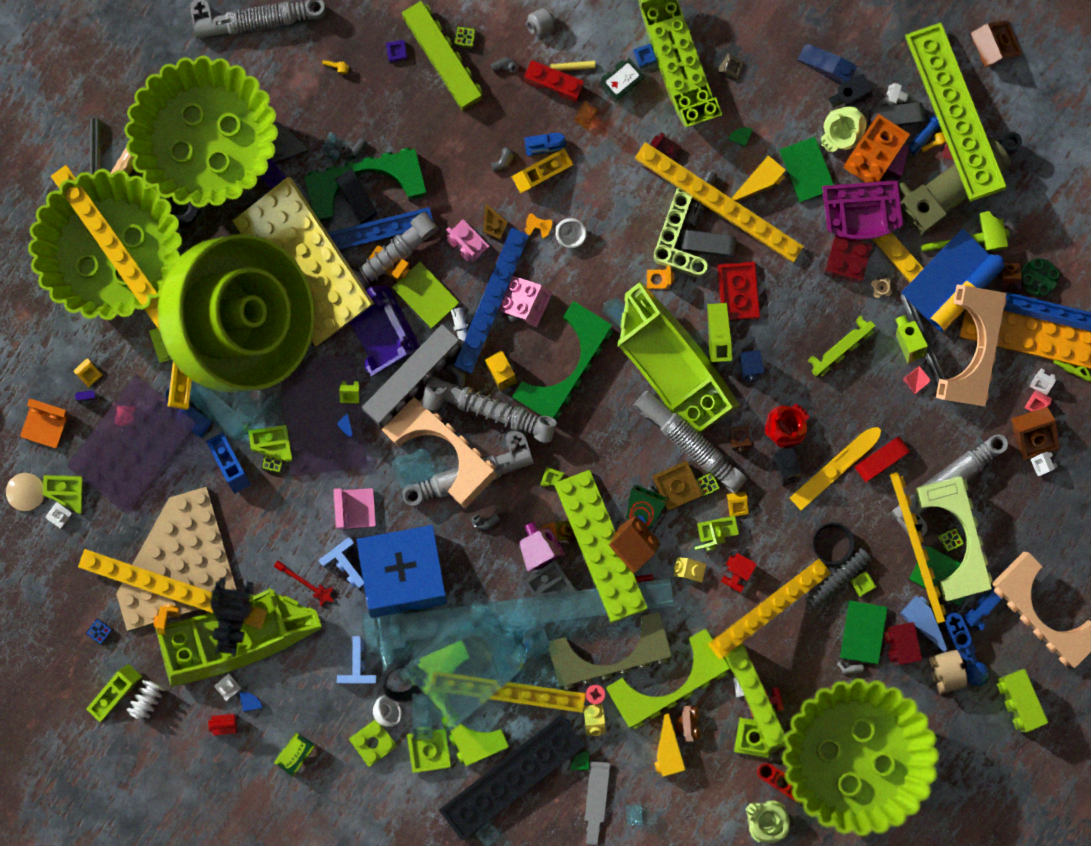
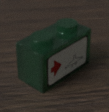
M630 58L627 61H620L615 66V71L612 73L608 72L601 78L600 87L614 103L644 79V74Z

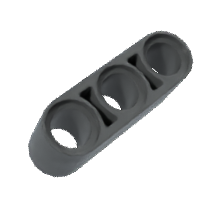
M922 103L880 107L868 111L870 125L878 114L898 127L925 123Z
M683 230L680 250L732 258L735 257L737 238L728 235Z

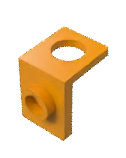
M667 266L666 270H647V289H670L671 283H674V272H671V266ZM654 274H659L662 277V282L658 285L651 282V276Z

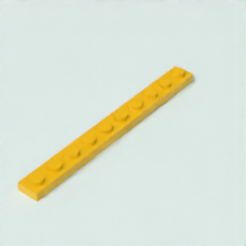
M645 142L634 158L790 262H795L803 249V245Z
M67 165L51 175L58 187L67 179L76 180L75 175ZM81 185L80 188H68L66 191L68 202L140 304L146 303L147 294H156L157 291ZM159 297L151 298V302L145 308V311L160 331L158 322Z
M86 549L83 551L78 568L213 613L210 607L212 593L210 591ZM253 606V611L244 624L262 630L268 611Z

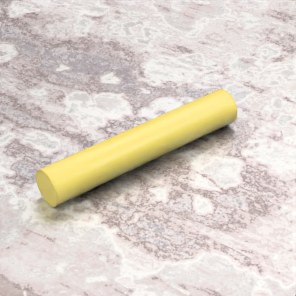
M595 61L550 64V67L558 71L594 69Z

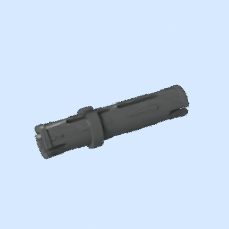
M707 170L703 180L713 186L718 175ZM696 199L690 203L689 206L691 208L684 220L686 224L695 227L700 213L705 209L702 203H699L697 207L699 201Z

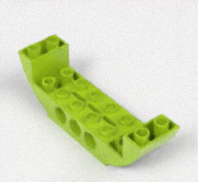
M638 0L646 32L656 55L660 72L671 102L683 125L689 127L722 116L717 98H713L678 0Z

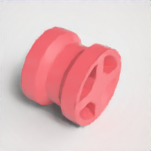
M592 685L586 691V699L591 704H599L605 698V691L599 685Z

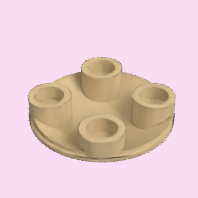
M20 473L14 476L6 488L8 502L12 507L20 511L35 509L43 502L42 481L31 473Z

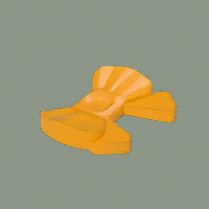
M531 213L526 221L527 227L525 232L530 236L534 228L537 227L541 229L542 238H545L551 231L552 220L544 221L543 219L536 218Z

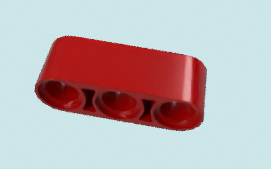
M898 436L854 468L866 483L905 456L910 450L901 437Z
M763 763L757 768V775L762 781L791 800L799 802L793 797V785L787 782L785 788L778 786V779L780 777L785 778L784 772L769 763ZM765 766L771 769V775L767 778L761 774V769Z

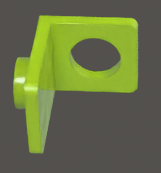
M720 521L709 523L714 542L697 546L695 550L705 549L706 551L717 549L716 545L726 543ZM715 527L718 529L719 536L715 532Z

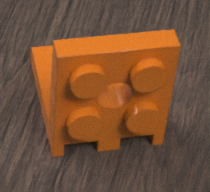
M878 114L858 142L843 168L865 183L879 182L910 134ZM881 135L886 136L889 141L883 140Z

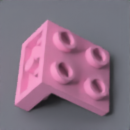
M464 220L452 230L449 227L446 229L448 243L454 248L457 246L460 249L461 256L466 261L471 260L474 263L490 248Z
M512 276L498 311L520 318L537 328L552 293L540 284Z
M372 488L334 489L337 529L376 526L374 492Z

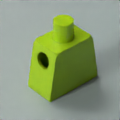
M906 315L898 317L896 319L898 325L896 337L907 363L925 357L928 345L915 321L909 323Z

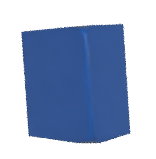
M346 414L337 425L352 439L354 436L349 416Z

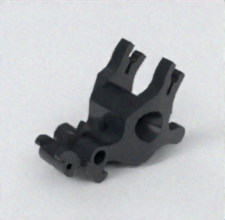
M220 577L219 582L216 581L214 590H212L210 603L214 616L218 620V628L215 627L213 632V639L217 640L215 654L227 653L232 654L231 657H235L238 643H243L245 632L241 631V628L253 611L254 584L247 581L244 591L225 589L226 578Z

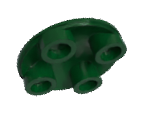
M1036 258L1029 261L1021 272L1024 288L1035 296L1050 294L1058 284L1059 271L1046 259Z

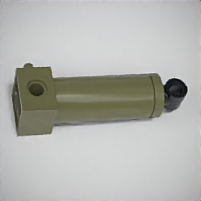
M1016 132L1007 133L999 142L992 137L987 138L1001 173L1012 164L1009 155L1015 153L1022 145V138ZM1012 139L1015 141L1016 146L1010 147L1007 144V140ZM955 163L925 186L923 184L916 190L911 191L904 182L898 185L905 195L900 202L901 213L920 237L940 223L949 212L968 199Z

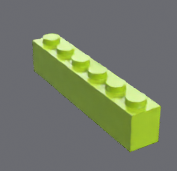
M420 1L403 11L402 17L460 109L464 111L481 100L482 90L478 83L474 84L471 80L473 76L467 67L464 68L460 63L463 60L457 51L453 52L450 47L452 43L448 36L444 37L441 33L443 29L440 23L432 19L431 14L433 13L427 4L424 5Z

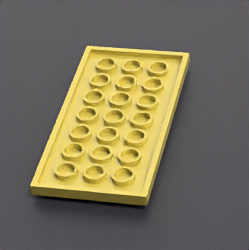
M291 177L284 179L233 220L241 234L260 236L276 243L287 251L300 266L309 284L314 303V328L311 341L315 347L321 345L374 304Z

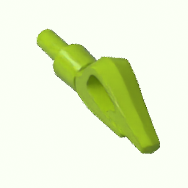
M1054 360L1053 363L1064 368V371L1091 382V376L1086 367L1079 366L1075 368L1069 363L1065 364ZM1082 369L1085 370V372L1087 373V375L1084 376V375L1080 372V370H1082Z

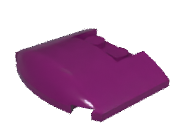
M897 180L822 186L827 231L847 239L866 240L890 234L897 227L900 228L903 225Z

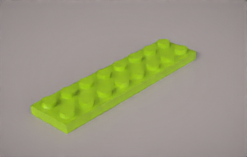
M587 470L554 483L611 624L646 611V603L633 573L609 546L616 531L591 471Z

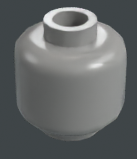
M541 8L528 15L526 25L531 34L541 36L553 30L555 16L551 11Z

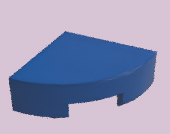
M240 692L243 712L263 708L256 696L247 692Z

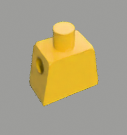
M499 351L484 359L500 392L517 383L516 376L503 351Z

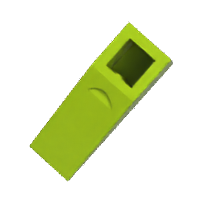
M727 303L707 304L710 361H732Z

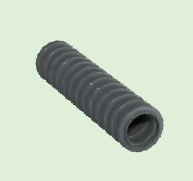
M860 548L858 553L855 552L854 557L851 556L849 561L846 560L845 565L842 564L841 568L836 570V573H832V577L829 576L827 581H823V585L820 584L819 588L814 590V593H810V597L807 596L805 598L812 609L817 611L818 607L823 605V602H827V598H831L832 594H836V590H840V587L844 586L845 582L850 581L849 578H853L854 574H858V570H862L863 566L867 565V562L872 561L870 555L864 549Z

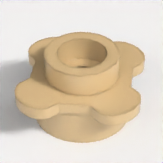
M888 278L872 281L871 285L874 287L873 295L875 298L892 294Z

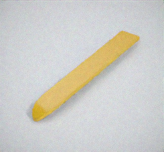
M874 427L860 434L790 497V500L800 511L873 447L880 437L881 429Z

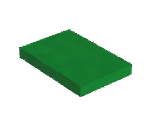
M815 137L779 150L799 203L823 195L822 186L834 185Z
M926 545L924 550L926 549L929 557L926 563L928 568L932 567L935 576L932 582L934 586H938L942 597L938 581L952 575L961 563ZM917 562L908 580L926 589ZM966 596L949 601L960 607Z
M849 600L840 658L879 664L887 607Z

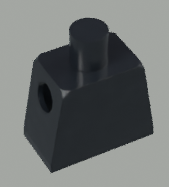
M863 73L837 87L838 94L830 97L829 100L833 108L843 103L845 107H850L872 97L873 92ZM847 92L853 93L850 97L845 96Z
M793 447L781 448L770 452L782 486L801 480V470Z

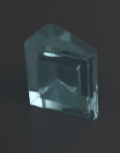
M641 804L626 806L627 824L643 823Z

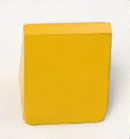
M86 359L74 370V373L88 388L102 376V373L89 359Z
M746 492L727 494L730 517L749 514Z

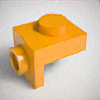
M166 604L165 606H160L158 616L155 615L153 624L156 627L157 634L165 635L168 616L180 617V609L175 605Z

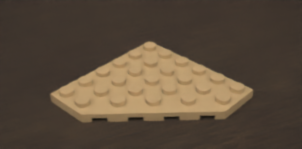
M207 487L168 499L133 562V566L210 592L214 590L216 581L219 582L220 577L226 578L225 589L237 590ZM125 583L121 584L116 593L127 631L153 624L155 615L158 616L160 606H165L166 604L175 605L179 608L180 615L199 610V608Z

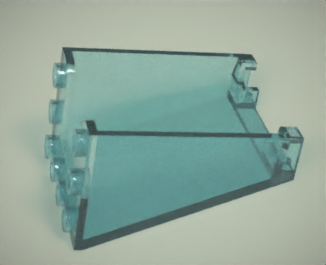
M477 600L472 602L399 672L404 680L410 677L412 679L411 683L413 685L417 684L442 711L441 715L443 717L446 716L449 720L446 722V725L452 731L520 672L528 658L526 649L522 645L518 646L514 641L513 635L507 630L504 631L500 626V621L495 616L492 617L487 612V607Z

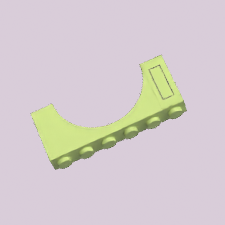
M961 476L914 488L919 507L937 506L948 510L960 521L966 534L967 547L961 565L952 575L938 581L943 600L949 601L991 589L990 584L993 581L990 572L987 573L985 566L988 565L986 555L982 554L981 547L983 542L981 536L977 535L976 528H978L976 517L972 516L971 509H973L971 498L967 497L968 485L966 480Z

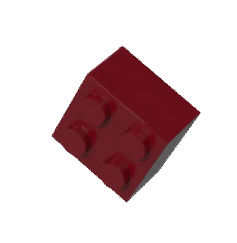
M835 235L824 274L861 284L872 244Z
M914 622L886 628L887 632L884 633L887 644L890 643L889 659L891 663L894 662V666L922 660Z

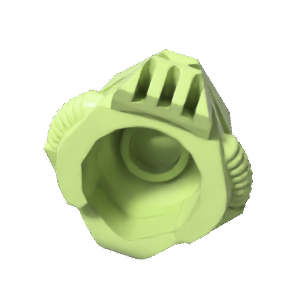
M851 106L831 111L824 122L825 134L821 138L822 146L828 152H834L839 148L844 150L855 148L867 129L865 116L857 108Z
M767 801V803L749 804L746 809L752 837L756 841L774 843L788 835L789 817L782 803Z

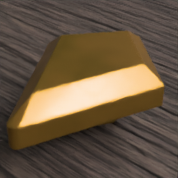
M485 204L483 233L501 240L508 222L488 204Z

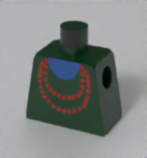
M635 484L630 491L626 518L629 520L637 515L646 524V527L652 528L669 498Z

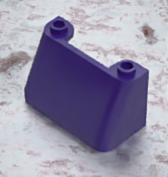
M386 285L373 286L367 289L366 292L374 304L347 324L352 325L368 356L365 359L364 368L371 376H375L410 358L420 347L396 298Z

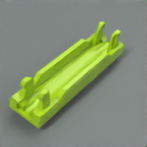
M859 316L856 319V323L860 329L852 330L824 354L821 362L814 356L809 358L808 362L813 365L812 373L814 376L817 377L819 374L821 376L825 375L831 369L829 366L833 362L838 364L845 358L843 354L846 351L850 350L852 352L860 345L858 343L859 340L869 338L874 333L872 329L876 325L872 321L867 323L862 319V316Z

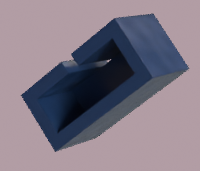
M761 350L742 352L740 354L739 364L742 380H747V383L759 381L758 379L764 373Z

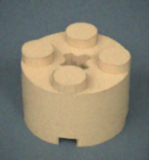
M957 650L929 657L930 664L934 668V671H931L934 683L938 682L937 687L940 694L967 686L965 669H962L961 663L963 662Z

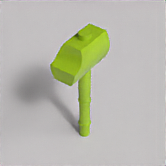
M990 211L980 213L979 219L982 233L970 236L977 243L984 242L986 252L1006 249L1008 247L1007 238L1010 235L1008 228L1005 229L1003 219L995 218ZM950 240L922 244L921 250L926 252L943 249Z

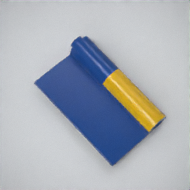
M962 228L903 289L901 294L937 330L944 332L965 310L962 306L953 303L957 284L985 289L1005 268V261L998 254L989 255Z

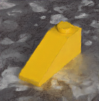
M565 148L511 177L519 192L522 193L567 169L573 163Z
M768 155L731 199L739 202L766 191L775 184L779 185L785 178L783 174L786 170Z
M669 714L664 715L656 757L657 762L654 763L657 774L661 773L662 777L685 770Z

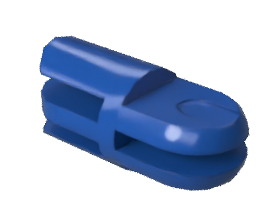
M561 133L542 134L525 137L524 139L527 156L559 151L566 146V138Z

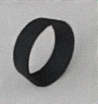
M830 522L817 529L813 536L812 546L814 553L821 561L827 564H840L852 555L855 541L853 534L845 525ZM828 527L841 529L849 539L847 554L842 559L834 562L822 559L815 549L817 535Z
M396 661L390 664L383 673L384 691L393 701H410L422 692L425 685V676L421 669L412 661ZM401 667L417 669V681L410 689L403 692H394L387 688L386 681L389 675L396 669Z

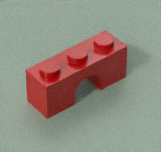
M533 60L530 61L524 76L525 83L540 89L542 87L557 92L560 97L577 103L584 86L583 80Z

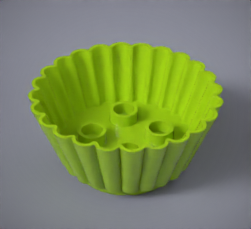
M199 56L195 61L190 58H182L177 62L176 66L166 64L161 68L160 74L150 75L146 79V87L138 89L134 95L136 103L132 104L127 111L128 118L131 121L126 124L124 129L126 136L130 139L127 142L126 150L134 157L133 168L137 172L143 173L144 183L149 187H156V191L161 197L169 198L172 196L173 200L179 205L191 202L195 207H203L208 202L212 205H221L225 202L226 198H239L243 188L250 189L254 187L257 182V175L264 174L268 169L267 159L273 157L275 153V146L272 141L278 135L276 126L272 124L276 119V112L272 107L268 106L270 102L268 93L264 90H259V81L253 76H246L244 68L239 65L230 67L228 61L223 58L215 59L212 62L207 56Z
M99 169L93 175L88 172H82L78 174L75 181L67 179L61 183L59 191L55 190L47 195V205H42L37 209L36 218L38 221L34 222L30 227V234L33 240L28 245V251L34 257L31 262V268L33 272L40 275L38 283L42 289L50 290L49 295L52 301L64 303L65 309L70 313L80 311L87 319H93L99 315L104 320H111L117 314L122 317H128L134 312L135 308L145 309L149 306L151 298H158L160 296L166 275L180 257L176 249L180 247L182 239L179 233L176 232L179 226L178 219L170 214L171 204L166 199H160L156 187L146 186L143 178L140 176L129 178V175L122 170H117L111 174L106 169ZM81 185L157 291L156 294H147L146 303L140 304L66 199L68 188H80Z
M855 679L850 685L839 681L832 686L831 690L828 688L820 689L815 695V700L809 699L803 703L802 713L795 715L791 720L793 730L789 731L785 736L784 742L788 749L783 753V762L789 767L786 770L785 778L790 785L794 786L792 790L793 797L799 802H804L803 807L808 815L818 816L820 824L825 827L835 825L836 830L840 833L846 834L853 830L856 834L864 836L869 834L871 830L876 833H883L887 831L890 824L893 826L902 825L906 819V814L913 815L918 812L920 808L919 801L927 799L930 794L928 784L936 779L937 772L933 765L938 761V752L932 747L935 744L936 737L932 730L927 729L928 718L925 714L917 712V704L914 700L910 698L903 699V694L898 688L886 689L885 685L880 681H873L868 685L863 679Z

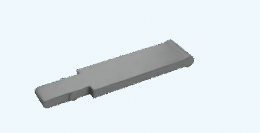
M591 761L584 819L588 821L586 845H598L600 822H604L610 763Z

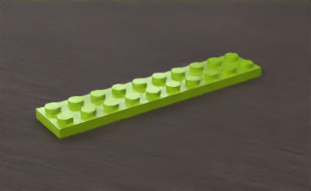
M942 23L906 34V41L969 201L971 202L1006 190V184Z

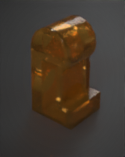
M585 101L576 112L577 115L573 121L587 131L598 117L599 111Z

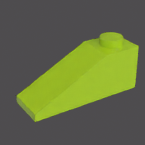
M128 663L113 676L87 707V710L101 722L133 689L142 676Z

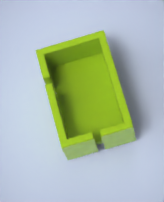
M1025 669L997 679L999 682L997 688L1000 694H1004L1006 698L1004 702L1006 709L1014 715L1012 722L1016 730H1019L1020 733L1028 732L1048 723Z

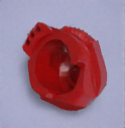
M797 403L792 407L778 406L768 413L765 434L781 448L799 445L807 435L808 427L805 421L809 418V414Z

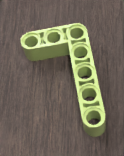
M677 188L654 252V261L661 266H671L673 270L700 278L707 271V262L700 257L674 249L692 199L690 195ZM683 198L686 201V205L679 206L676 200ZM678 216L680 222L673 224L670 221V217ZM670 233L673 235L674 240L668 242L663 236ZM659 251H665L668 257L666 259H660L657 256V253ZM682 257L686 263L683 266H679L676 264L675 259ZM697 263L701 264L704 270L696 272L693 266Z

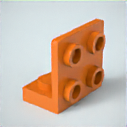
M29 398L27 406L30 409L20 436L30 441L57 448L69 412L65 409Z

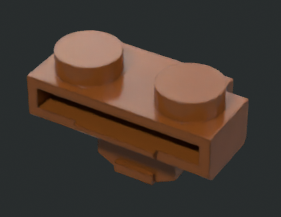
M683 706V716H677L675 720L676 729L678 732H684V736H686L685 741H698L701 736V730L697 726V719L700 716L699 709L696 706Z

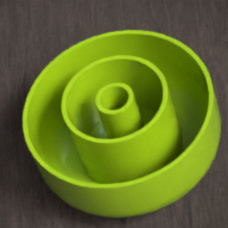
M237 234L201 242L176 260L166 275L161 288L158 302V322L161 337L168 354L176 366L191 380L201 386L221 392L252 391L276 385L287 378L301 363L313 334L314 303L303 271L287 251L266 238L249 234Z

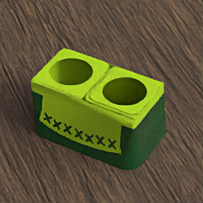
M296 732L274 763L293 777L315 747V743Z

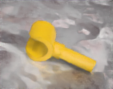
M323 60V65L337 68L338 74H348V65L345 62L334 63Z
M943 132L935 134V141L924 146L921 150L925 152L936 145H943L946 141Z

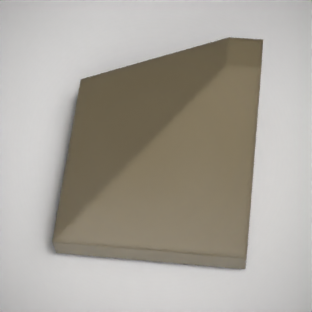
M728 54L717 69V72L738 79L744 61Z

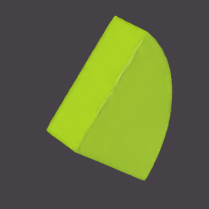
M546 467L540 486H553L554 483L563 478L565 473Z

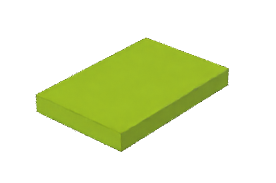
M421 262L414 266L404 279H400L392 287L431 329L459 304L453 295Z

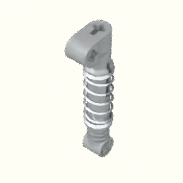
M426 212L416 216L410 222L412 227L405 231V233L391 239V243L388 246L383 245L382 251L379 253L375 252V256L371 259L367 258V262L364 265H358L360 271L353 269L354 274L365 290L370 287L369 280L371 282L374 280L378 281V277L381 274H386L390 267L395 268V263L401 261L404 256L409 257L413 253V249L439 230Z
M434 376L425 386L421 404L426 409L438 410L446 401L457 405L462 411L467 409V412L469 410L475 412L476 416L478 414L485 416L486 420L491 418L496 420L495 423L497 421L504 423L505 427L509 422L513 430L524 429L525 432L528 431L530 434L533 432L534 437L538 441L551 442L557 422L552 417L540 416L538 418L536 415L533 417V414L529 415L523 407L516 406L513 409L510 402L502 403L501 399L494 400L491 395H482L481 391L473 392L471 387L463 388Z

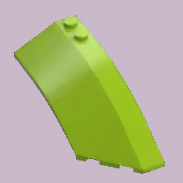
M639 282L625 293L624 301L626 302L624 312H622L620 326L622 330L621 337L618 340V347L635 364L672 413H677L685 420V423L688 422L690 428L693 427L695 432L698 431V434H700L741 406L698 344L642 282Z
M270 588L253 596V606L266 610L268 613L262 630L243 624L241 631L245 632L243 643H238L235 657H231L232 654L227 653L215 654L217 640L213 639V632L215 627L218 628V620L215 618L214 613L167 624L165 635L157 634L170 686L174 687L227 673L284 650L322 628L317 611L310 607L306 608L300 605L298 601L287 596L283 597L276 594Z

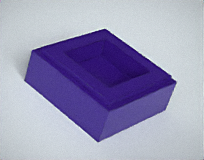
M405 40L386 43L389 63L408 60Z
M95 391L78 392L75 394L78 403L98 400Z

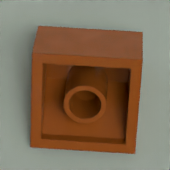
M1008 20L987 23L971 32L973 43L977 47L980 60L985 67L996 66L1023 55Z
M1048 407L1011 418L1013 433L1023 460L1060 449L1056 420Z
M636 515L619 526L609 546L630 571L635 573L656 553L661 543Z

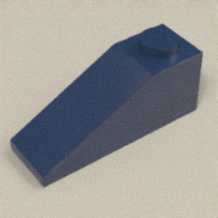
M807 43L797 61L841 85L851 80L858 67L838 55Z

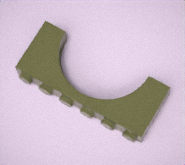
M660 612L640 617L641 635L636 648L626 659L616 664L602 666L584 661L574 653L566 637L547 642L559 688L563 687L564 690L574 688V683L582 682L583 685L594 682L593 678L601 677V680L611 678L612 673L618 671L622 675L631 672L630 668L637 666L639 670L650 667L649 663L655 661L657 665L668 662V658L672 656Z

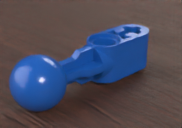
M949 612L944 616V625L952 643L955 645L961 658L966 662L967 682L973 686H982L989 679V669L984 663L977 661L975 656L976 649L962 616L955 612ZM951 617L958 619L955 621V624L958 628L962 629L956 630L954 625L949 624L952 621ZM959 634H965L966 640L962 644L957 642Z

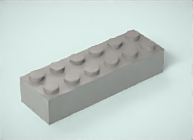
M441 325L362 406L363 412L379 427L382 425L386 426L393 419L392 415L396 411L399 413L406 405L405 401L409 397L411 399L415 397L420 391L418 390L422 384L426 385L433 377L432 373L435 370L440 371L445 366L446 359L449 356L452 358L459 351V340L445 326Z

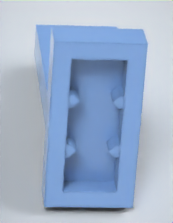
M348 537L318 561L325 568L337 559L338 561L335 564L342 572L346 570L349 574L347 579L353 587L358 586L360 589L364 586V582L343 555L344 552L355 545L351 538Z
M353 636V675H337L338 684H377L376 675H361V672H365V660H361V652H365V641H361V636Z

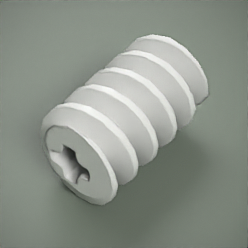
M151 681L142 682L145 688L139 687L138 689L142 694H135V698L138 701H131L134 709L127 708L130 715L146 724L147 722L143 718L151 717L147 711L155 710L151 704L158 705L159 703L155 697L162 698L159 690L166 691V689Z

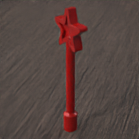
M277 560L273 567L281 572L284 571L314 591L316 594H313V597L320 599V606H323L325 601L334 602L330 596L333 588L325 590L322 585H319L318 589L286 568V565Z

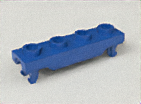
M992 584L987 595L984 593L977 600L979 604L975 609L971 608L965 614L966 619L964 622L967 626L975 625L978 627V630L985 628L984 623L980 620L981 616L988 615L1001 601V598L994 592L995 588Z

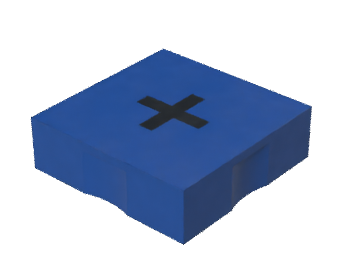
M433 525L356 539L370 618L396 614L408 609H423L447 604Z

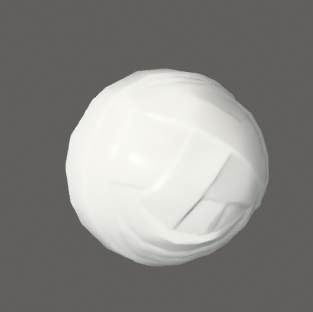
M564 219L556 226L557 241L567 248L579 247L586 239V227L578 219Z
M381 696L374 704L373 716L380 725L393 727L399 723L402 711L398 702L391 700L388 696Z

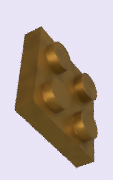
M687 461L652 476L659 494L669 498L665 505L667 512L703 496Z

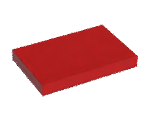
M756 263L717 264L720 303H727L729 321L760 319Z

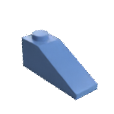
M915 596L899 614L908 623L914 622L915 629L941 653H944L947 648L933 612L928 606L930 603L922 596L920 598Z

